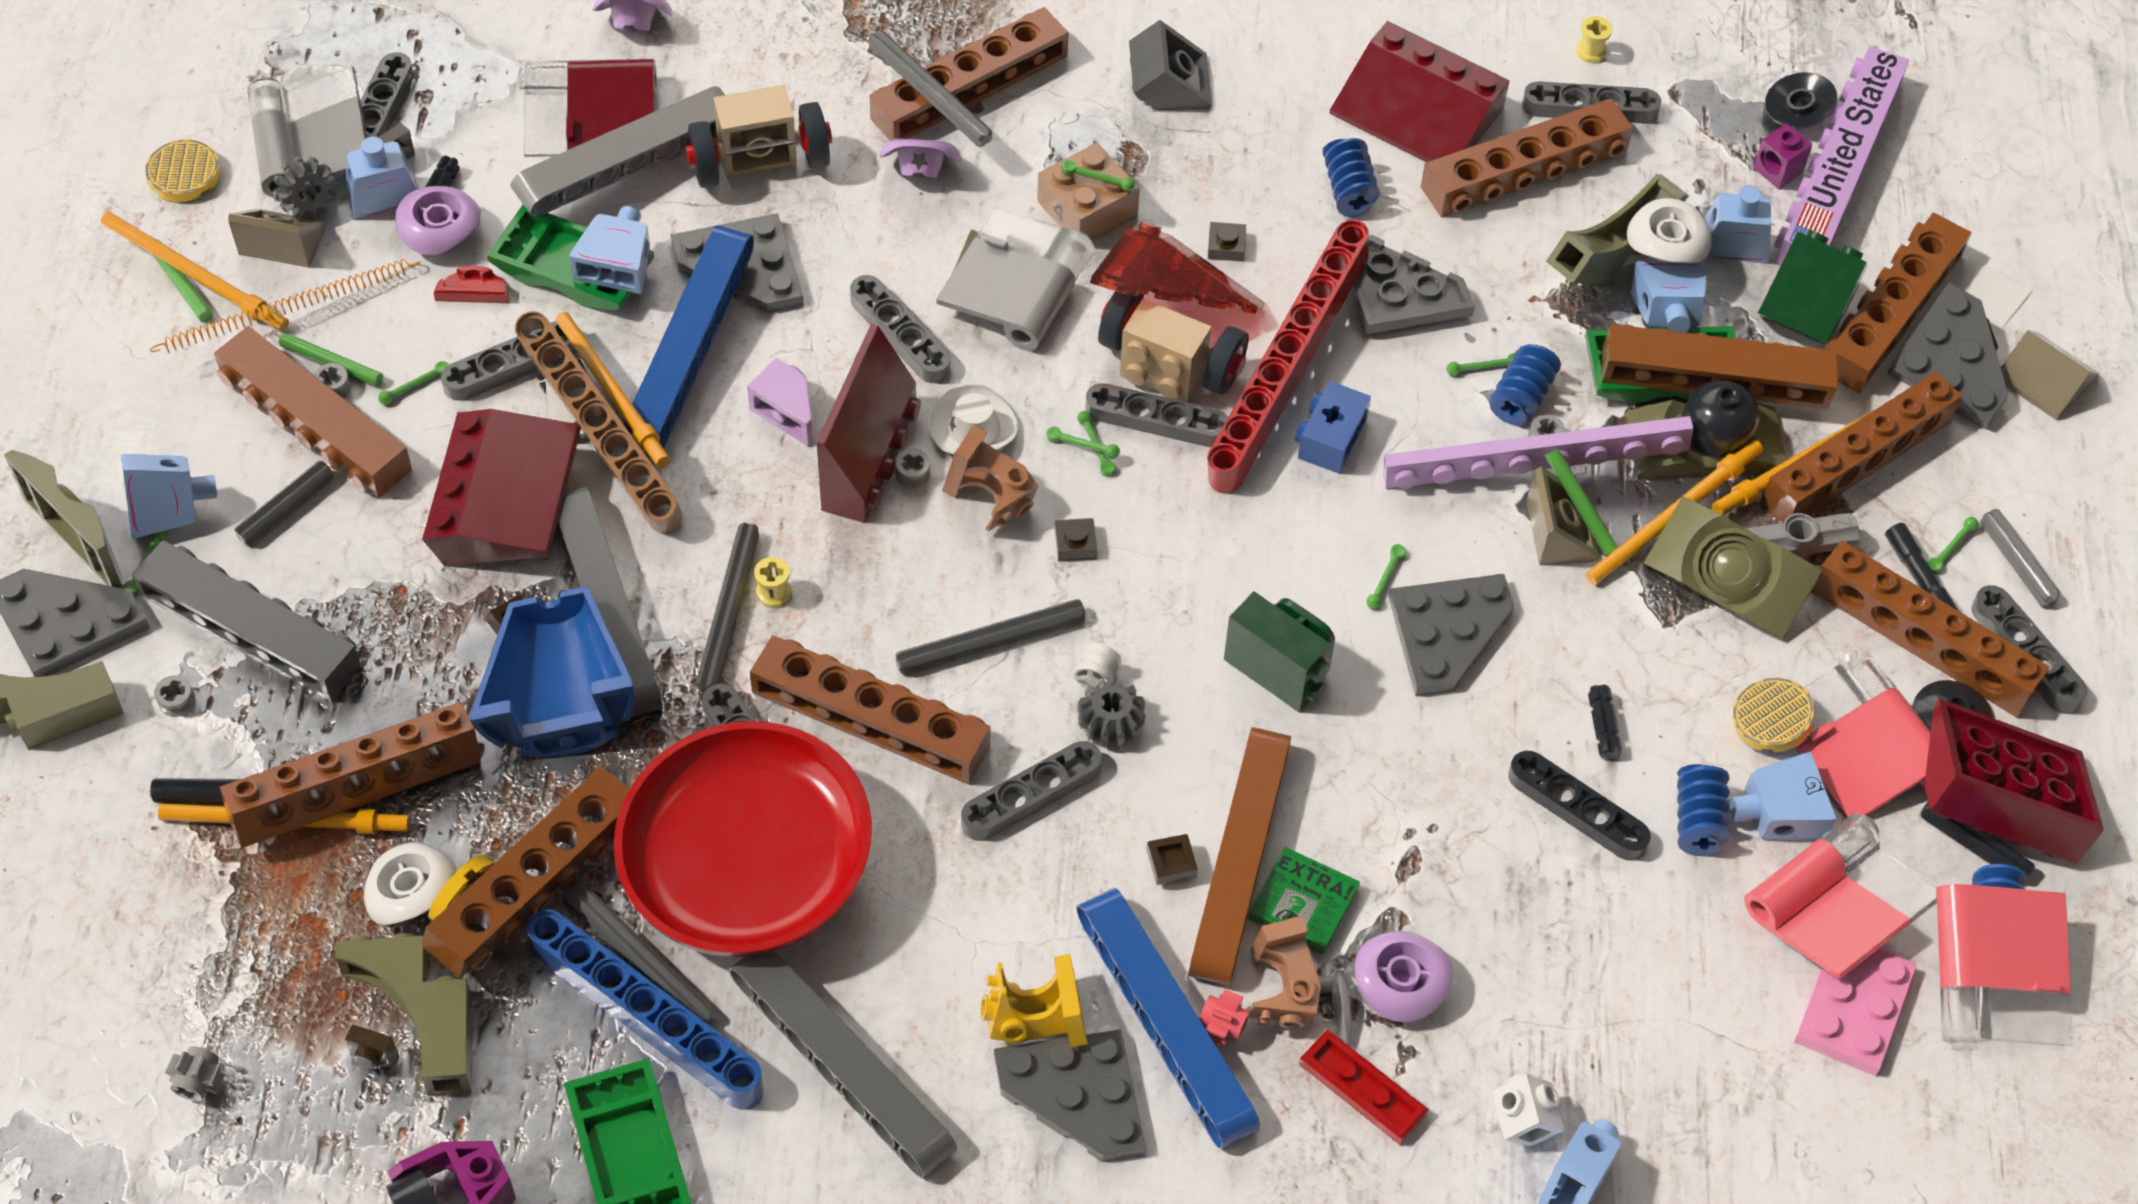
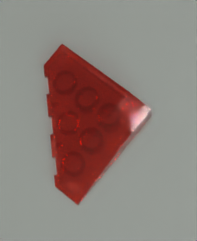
M1141 221L1140 225L1135 224L1127 228L1093 273L1090 280L1091 284L1127 295H1148L1149 291L1155 293L1154 297L1160 300L1182 303V300L1192 301L1195 298L1199 300L1198 304L1201 306L1225 309L1226 307L1234 308L1237 304L1242 306L1241 311L1253 314L1263 310L1265 304L1260 298L1175 237L1161 232L1162 226L1148 221Z

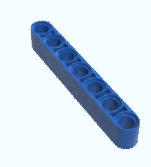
M719 225L713 228L634 398L633 406L645 423L651 424L660 436L659 443L663 449L668 442L751 258L754 247V237L751 234ZM624 421V426L632 436L633 431L630 429L626 421Z
M1112 888L1078 904L1076 910L1084 931L1213 1143L1219 1149H1223L1260 1129V1122L1253 1105L1121 892L1117 888Z
M545 909L531 916L526 929L533 955L540 962L730 1106L746 1110L753 1108L760 1102L764 1089L761 1069L755 1059L560 913ZM547 933L557 934L552 939H540L541 936ZM584 956L589 958L581 964L571 963L577 957ZM617 980L621 982L614 988L603 987L608 981ZM644 1004L654 1006L648 1012L640 1013L635 1011L636 1008ZM674 1029L686 1031L680 1037L668 1036V1033ZM714 1053L719 1055V1058L712 1062L700 1060L705 1054ZM741 1078H748L753 1081L750 1085L743 1088L733 1085L736 1080Z

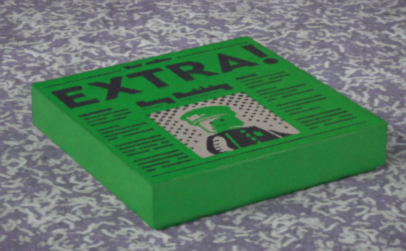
M1284 847L1251 907L1248 919L1264 926L1303 915L1308 929V933L1305 936L1308 947L1324 954L1359 889L1360 881Z

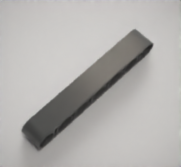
M585 486L567 491L564 495L557 528L578 588L588 586L631 677L635 693V706L631 718L663 709L660 692L589 488Z
M776 951L754 956H744L729 968L730 975L739 989L918 1177H926L957 1151V1145L945 1127Z

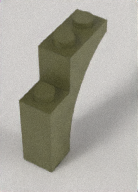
M1656 174L1631 201L1603 222L1581 231H1566L1546 262L1572 283L1610 284L1630 254L1645 255L1635 251L1627 239V228L1634 215L1653 200L1673 198L1686 201L1689 195L1662 174Z
M103 661L72 672L52 676L17 677L0 674V724L7 722L13 738L21 735L28 750L124 714Z
M400 933L392 938L381 939L360 936L354 937L349 941L336 942V960L342 976L358 980L383 992L396 1002L413 1023L418 1032L421 1045V1078L427 1095L472 1092V995L467 979L443 976L435 981H429V952L422 947L423 935L416 936L410 933Z

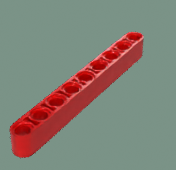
M1354 219L1346 220L1336 228L1207 455L1208 479L1210 486L1215 491L1231 493L1241 486L1367 263L1369 257V230L1365 223Z

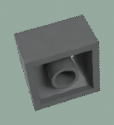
M1158 20L1129 40L1132 90L1139 100L1145 101L1157 110L1207 109L1212 106L1206 52L1162 20Z

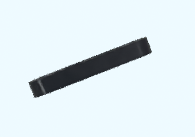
M1525 750L1513 757L1508 771V778L1517 790L1624 860L1633 861L1640 859L1645 854L1651 840V833L1642 821L1539 753ZM1528 767L1535 770L1534 773H1529L1527 776L1521 773V769L1526 770ZM1545 777H1548V780H1547V782H1546V784H1545V787H1544V788L1539 787V786H1540V782L1543 783L1544 780H1545ZM1557 786L1565 787L1571 791L1573 798L1569 801H1559L1552 796L1551 789ZM1590 809H1598L1606 815L1607 821L1603 824H1594L1586 818L1585 812ZM1613 823H1618V828H1615L1613 834H1610ZM1632 834L1638 839L1629 845L1623 840Z

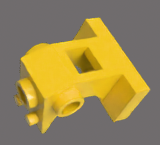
M1070 954L1054 957L1056 973L1047 984L1036 989L1023 990L1018 984L1008 982L1002 962L997 964L995 975H987L986 985L991 986L989 995H983L980 1008L981 1020L987 1021L989 1039L1018 1043L1067 1033L1071 1048L1088 1044L1078 985Z

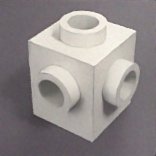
M1521 1073L1511 1076L1507 1079V1084L1492 1091L1496 1106L1494 1114L1502 1129L1504 1140L1532 1147L1565 1131L1558 1109L1559 1096L1551 1082L1534 1077L1529 1073Z

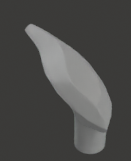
M1341 970L1334 972V976H1318L1321 984L1320 993H1332V1009L1337 1016L1342 1041L1351 1046L1352 1017L1347 978Z

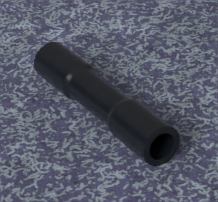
M1898 523L1890 527L1885 532V537L1900 561L1906 565L1918 587L1959 611L1948 591L1941 586L1922 554V549L1905 523Z

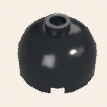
M1714 380L1698 387L1689 396L1681 417L1690 416L1692 421L1693 433L1690 445L1699 452L1713 457H1723L1724 453L1735 452L1736 454L1754 439L1760 421L1759 407L1750 391L1741 384L1729 380Z

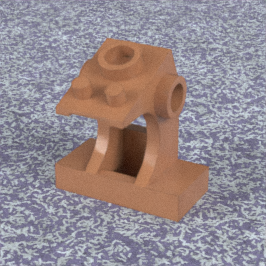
M973 425L954 453L942 491L956 498L960 490L966 486H979L986 489L993 495L996 506L992 510V518L985 530L989 532L997 526L1003 530L1009 524L1006 520L1014 515L1016 518H1019L1033 507V499L1039 485L1023 464L984 443L987 432Z
M1303 915L1262 926L1250 949L1255 965L1263 963L1272 965L1278 970L1283 983L1282 993L1268 999L1253 1002L1249 1018H1258V1025L1268 1026L1269 1021L1276 1020L1279 1021V1025L1282 1027L1303 1028L1305 1024H1311L1317 1014L1321 984L1305 939L1308 929Z

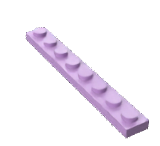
M1690 416L1386 454L1384 455L1383 477L1386 489H1407L1415 485L1430 483L1446 484L1454 480L1485 479L1494 475L1510 473L1524 474L1539 467L1552 469L1545 455L1557 448L1569 466L1581 464L1597 465L1605 461L1620 459L1636 460L1644 456L1660 454L1675 455L1680 452L1689 451L1693 425Z

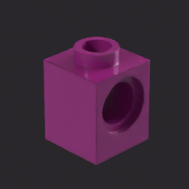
M1786 123L1762 139L1753 169L1777 189H1780L1804 172L1813 144Z

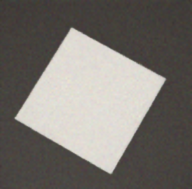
M1970 257L1950 282L1982 300L1986 318L1989 319L1992 330L1996 334L2001 331L2032 292L1973 257Z

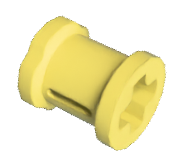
M1592 16L1582 22L1580 30L1582 40L1577 43L1576 54L1583 61L1598 63L1606 57V41L1611 37L1613 29L1607 19Z
M767 557L760 560L754 569L755 581L757 582V599L765 607H781L790 600L792 594L791 585L788 583L790 577L789 566L784 560L777 557ZM772 567L776 570V575L772 576ZM770 590L774 592L773 598L770 597Z

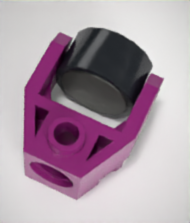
M493 1141L440 1142L399 1161L387 1171L391 1183L385 1186L392 1204H438L427 1178L444 1170L454 1172L468 1204H512L516 1200L510 1177Z

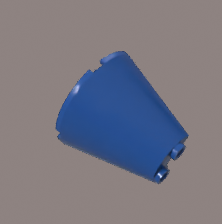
M588 586L561 591L560 597L553 602H545L540 598L533 597L508 604L470 713V722L486 740L500 748H503L506 744L521 748V755L563 757L583 753L605 744L618 734V727L624 721L630 720L635 706L634 686Z

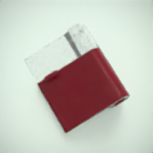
M655 59L525 61V67L518 69L519 89L524 90V157L556 156L653 113L654 95H656L657 91Z

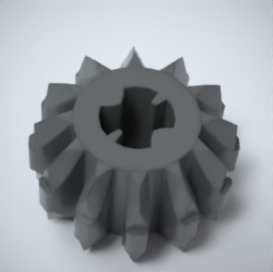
M295 156L294 167L292 168L288 164L282 163L281 168L285 175L274 176V181L280 187L273 191L274 196L281 200L280 207L285 212L292 210V215L298 219H301L305 212L311 219H316L317 208L324 212H329V207L325 201L337 199L336 193L330 190L337 185V180L333 176H329L331 169L326 164L319 165V161L312 156L308 158L306 163L300 156ZM309 182L310 184L306 186V192L301 193L300 191L305 189L304 183Z
M1103 678L1099 682L1098 688L1088 685L1085 690V697L1080 698L1078 701L1077 711L1079 712L1078 725L1080 729L1087 730L1086 736L1089 741L1100 737L1101 744L1105 748L1109 741L1114 740L1121 748L1125 742V737L1132 740L1136 739L1139 728H1142L1145 724L1146 714H1144L1145 701L1143 697L1136 696L1137 690L1134 685L1122 688L1120 678L1115 681L1114 685H1108Z

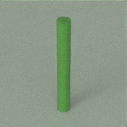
M153 255L201 322L209 321L213 317V312L186 275Z
M284 332L279 338L278 344L280 347L323 365L338 363L347 370L349 376L378 387L383 381V373Z
M1557 448L1545 455V458L1603 554L1607 555L1617 549L1618 546L1560 450Z

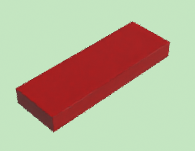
M1328 1029L1300 1058L1299 1065L1398 1145H1401L1428 1114L1429 1109Z

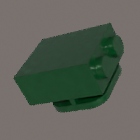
M1808 230L1806 235L1797 232L1758 314L1769 321L1826 346L1829 339L1834 335L1840 321L1845 316L1868 265L1866 261L1861 260L1864 254L1854 248L1843 245L1841 250L1827 245L1829 238L1812 230Z
M1253 591L1229 616L1223 660L1300 713L1309 702L1312 704L1316 703L1327 688V684L1324 681L1331 666L1335 635L1325 622L1293 600L1281 598L1274 605Z

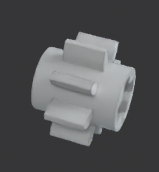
M197 1046L188 1047L187 1052L183 1051L181 1056L173 1053L165 1071L170 1076L169 1081L172 1082L171 1091L191 1101H201L203 1096H207L209 1092L217 1094L225 1076L224 1073L220 1072L221 1066L217 1065L219 1057L213 1052Z

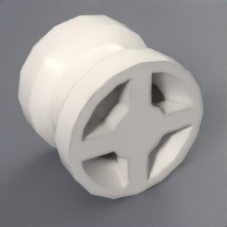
M1087 644L1082 652L1083 662L1079 663L1074 671L1076 682L1086 689L1088 685L1098 688L1102 678L1108 685H1113L1114 677L1112 674L1119 669L1122 661L1119 653L1104 644Z

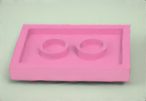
M1878 949L1840 980L1821 967L1794 1043L1876 1076L1881 1068L1917 964Z

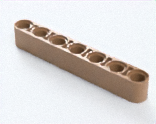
M529 311L522 314L515 323V332L525 352L579 425L650 527L660 533L674 531L682 521V511L672 491L549 320L537 311ZM544 330L540 337L528 339L532 331ZM557 358L565 359L563 364L557 368L548 367ZM577 387L586 388L581 396L569 397L573 389ZM598 416L607 417L601 426H590L594 418ZM623 445L628 447L623 455L619 457L611 456L612 450L616 447ZM640 475L650 476L648 482L644 485L637 487L632 485L636 477ZM658 506H671L670 511L666 515L659 517L653 515L654 510Z

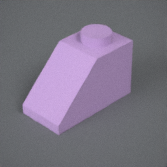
M775 358L747 386L749 409L808 447L813 442L806 376L796 366L787 365L778 358Z

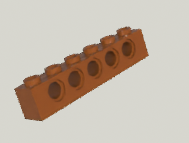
M1042 7L1003 28L996 29L991 34L975 42L968 43L963 48L945 57L937 59L935 62L924 67V69L968 108L1068 57L1069 32L1045 7ZM904 78L886 87H881L869 95L870 119L889 141L898 138L908 139L947 119Z
M1612 98L1429 161L1424 164L1420 187L1440 217L1454 212L1459 213L1468 207L1485 201L1496 200L1498 197L1513 191L1525 190L1531 185L1544 180L1556 179L1562 174L1578 168H1587L1593 163L1609 157H1618L1627 151L1633 127Z
M1934 212L1924 224L1921 222L1916 224L1908 238L1909 245L1901 244L1891 261L1893 266L1891 269L1887 267L1882 269L1874 283L1875 290L1873 292L1867 290L1857 305L1859 310L1857 314L1849 313L1839 330L1842 333L1839 338L1832 336L1827 342L1825 350L1837 351V382L1861 394L1960 260L1971 237V231Z
M1937 371L1933 372L1772 475L1760 504L1780 523H1784L1787 517L1795 513L1811 514L1951 423L1963 395Z
M1841 540L1820 568L1823 572L1812 589L1813 593L1957 682L1974 688L1985 699L2018 718L2037 692L2050 668L2047 664Z
M772 635L750 670L753 694L968 785L990 748L991 726L985 724L977 716L958 713L949 709L941 701L922 698L913 694L905 686L899 684L891 685L877 679L869 671L863 669L856 670L841 664L831 655H820L805 649L800 643L792 639L784 640ZM798 674L806 675L805 677L801 678L793 677ZM833 689L843 690V691H841V692H839V693H831V692H829V691H831V690H833ZM870 704L878 705L876 708H867L865 706ZM911 719L915 722L906 724L901 721ZM940 735L952 736L949 739L938 738Z
M458 702L220 786V791L228 820L242 849L481 762L475 728L470 722V718L462 703Z
M600 766L425 928L422 947L459 979L471 968L474 971L482 968L490 959L493 953L491 951L492 948L501 940L504 943L509 942L522 927L521 921L528 914H535L543 910L551 899L550 894L559 885L562 888L567 887L580 871L579 866L587 859L594 861L602 854L608 845L607 840L615 833L617 817L629 789L605 768ZM592 816L600 822L591 823L585 820L584 817ZM560 842L566 843L572 849H560L555 844ZM529 869H536L542 872L544 875L541 877H534L528 874L526 871ZM501 896L510 897L515 903L503 904L497 898ZM479 924L486 930L483 932H473L468 929L467 925Z

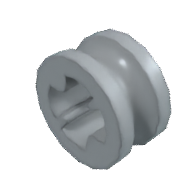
M328 363L320 366L314 372V376L325 384L327 381L333 383V385L326 386L342 398L346 397L350 392L351 385L347 370L342 365ZM331 379H338L339 382L335 383Z
M1539 415L1532 421L1528 436L1541 435L1539 433L1541 430H1546L1545 434H1548V432L1560 433L1564 432L1565 427L1563 422L1553 415Z
M907 449L897 456L896 478L902 485L916 488L924 485L929 480L930 459L925 452L918 449ZM910 465L913 468L920 466V470L915 471L913 468L906 470V466Z
M173 675L163 678L154 689V696L161 712L167 716H182L188 713L195 704V695L189 681L182 676ZM175 691H181L182 695H176L174 701L168 700V697L174 696Z

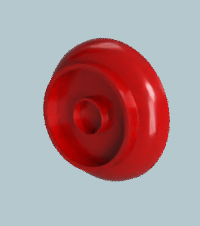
M759 721L727 723L698 731L674 743L652 760L636 778L627 792L616 821L614 833L615 865L619 880L633 906L649 924L667 938L689 949L712 955L731 957L760 955L789 947L804 940L829 923L842 910L858 887L866 868L871 847L872 817L865 790L858 776L848 762L827 743L800 729L783 724Z

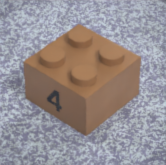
M1098 142L1038 173L1037 202L1079 248L1138 217L1140 188L1137 184L1133 191L1126 192L1122 189V186L1076 173L1071 176L1062 173V163L1065 160H1072L1076 163V166L1120 179L1129 177Z

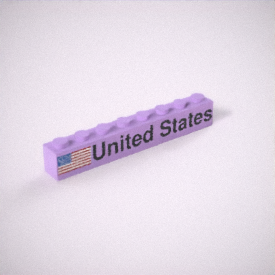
M1869 46L1864 59L1856 58L1849 76L1854 81H1846L1839 101L1844 102L1843 106L1836 104L1828 123L1834 127L1832 130L1825 128L1818 148L1823 150L1822 154L1815 152L1807 172L1812 174L1811 179L1804 176L1796 197L1801 198L1800 203L1792 202L1785 222L1791 224L1789 228L1782 226L1774 244V247L1780 249L1776 260L1777 264H1782L1797 232L1805 235L1808 230L1820 233L1829 238L1827 245L1831 246L1900 87L1909 59Z

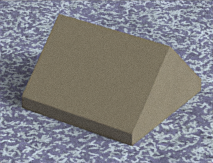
M258 208L229 213L228 223L238 255L309 268L327 227V221L307 217L298 219L290 214Z
M2031 330L2026 331L2001 366L2006 387L2055 420L2074 403L2100 374L2039 332Z
M1543 467L1535 469L1526 502L1539 565L1594 562L1600 559L1596 540L1558 477Z

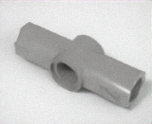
M1795 513L1787 517L1784 523L1747 528V530L1780 545L1804 560H1807L1811 554L1833 551L1841 540L1853 547H1858L1860 541L1859 525L1855 515H1851V513L1812 518L1803 513Z

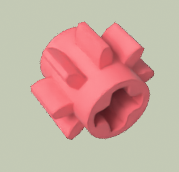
M1224 989L1223 994H1220L1219 998L1209 995L1199 1018L1203 1026L1207 1028L1206 1031L1213 1042L1223 1047L1229 1038L1236 1041L1240 1040L1250 1015L1249 1010L1242 1008L1241 1003L1244 997Z

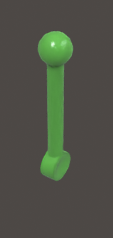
M1065 160L1062 163L1061 171L1067 176L1076 173L1122 186V189L1126 192L1133 191L1136 186L1134 179L1130 177L1120 179L1076 166V163L1072 160Z
M1514 353L1509 354L1506 359L1466 364L1450 362L1446 367V371L1449 375L1456 376L1462 371L1508 366L1514 357Z
M439 361L435 364L433 370L392 391L385 390L380 392L378 396L379 402L382 405H389L392 403L393 398L436 376L441 377L442 371L449 363Z
M1086 410L1079 412L1077 416L1078 422L1084 425L1090 440L1100 444L1091 424V413ZM1096 451L1101 462L1100 473L1105 477L1112 476L1115 473L1114 462L1108 460L1105 453Z
M1056 426L1050 427L1046 432L1047 438L1051 443H1057L1061 440L1103 452L1110 459H1115L1120 455V448L1116 444L1106 446L1062 433L1061 429Z
M1966 518L1963 522L1964 527L1939 556L1928 560L1927 563L1935 575L1941 572L1945 559L1966 535L1978 529L1979 522L1976 518Z
M166 530L151 534L152 540L140 564L158 546L159 542L166 539ZM134 578L124 583L123 589L130 590L134 597L139 595Z
M1396 544L1391 547V559L1374 594L1369 595L1366 599L1369 608L1377 609L1381 606L1382 600L1380 597L1397 562L1405 558L1406 548L1404 546Z

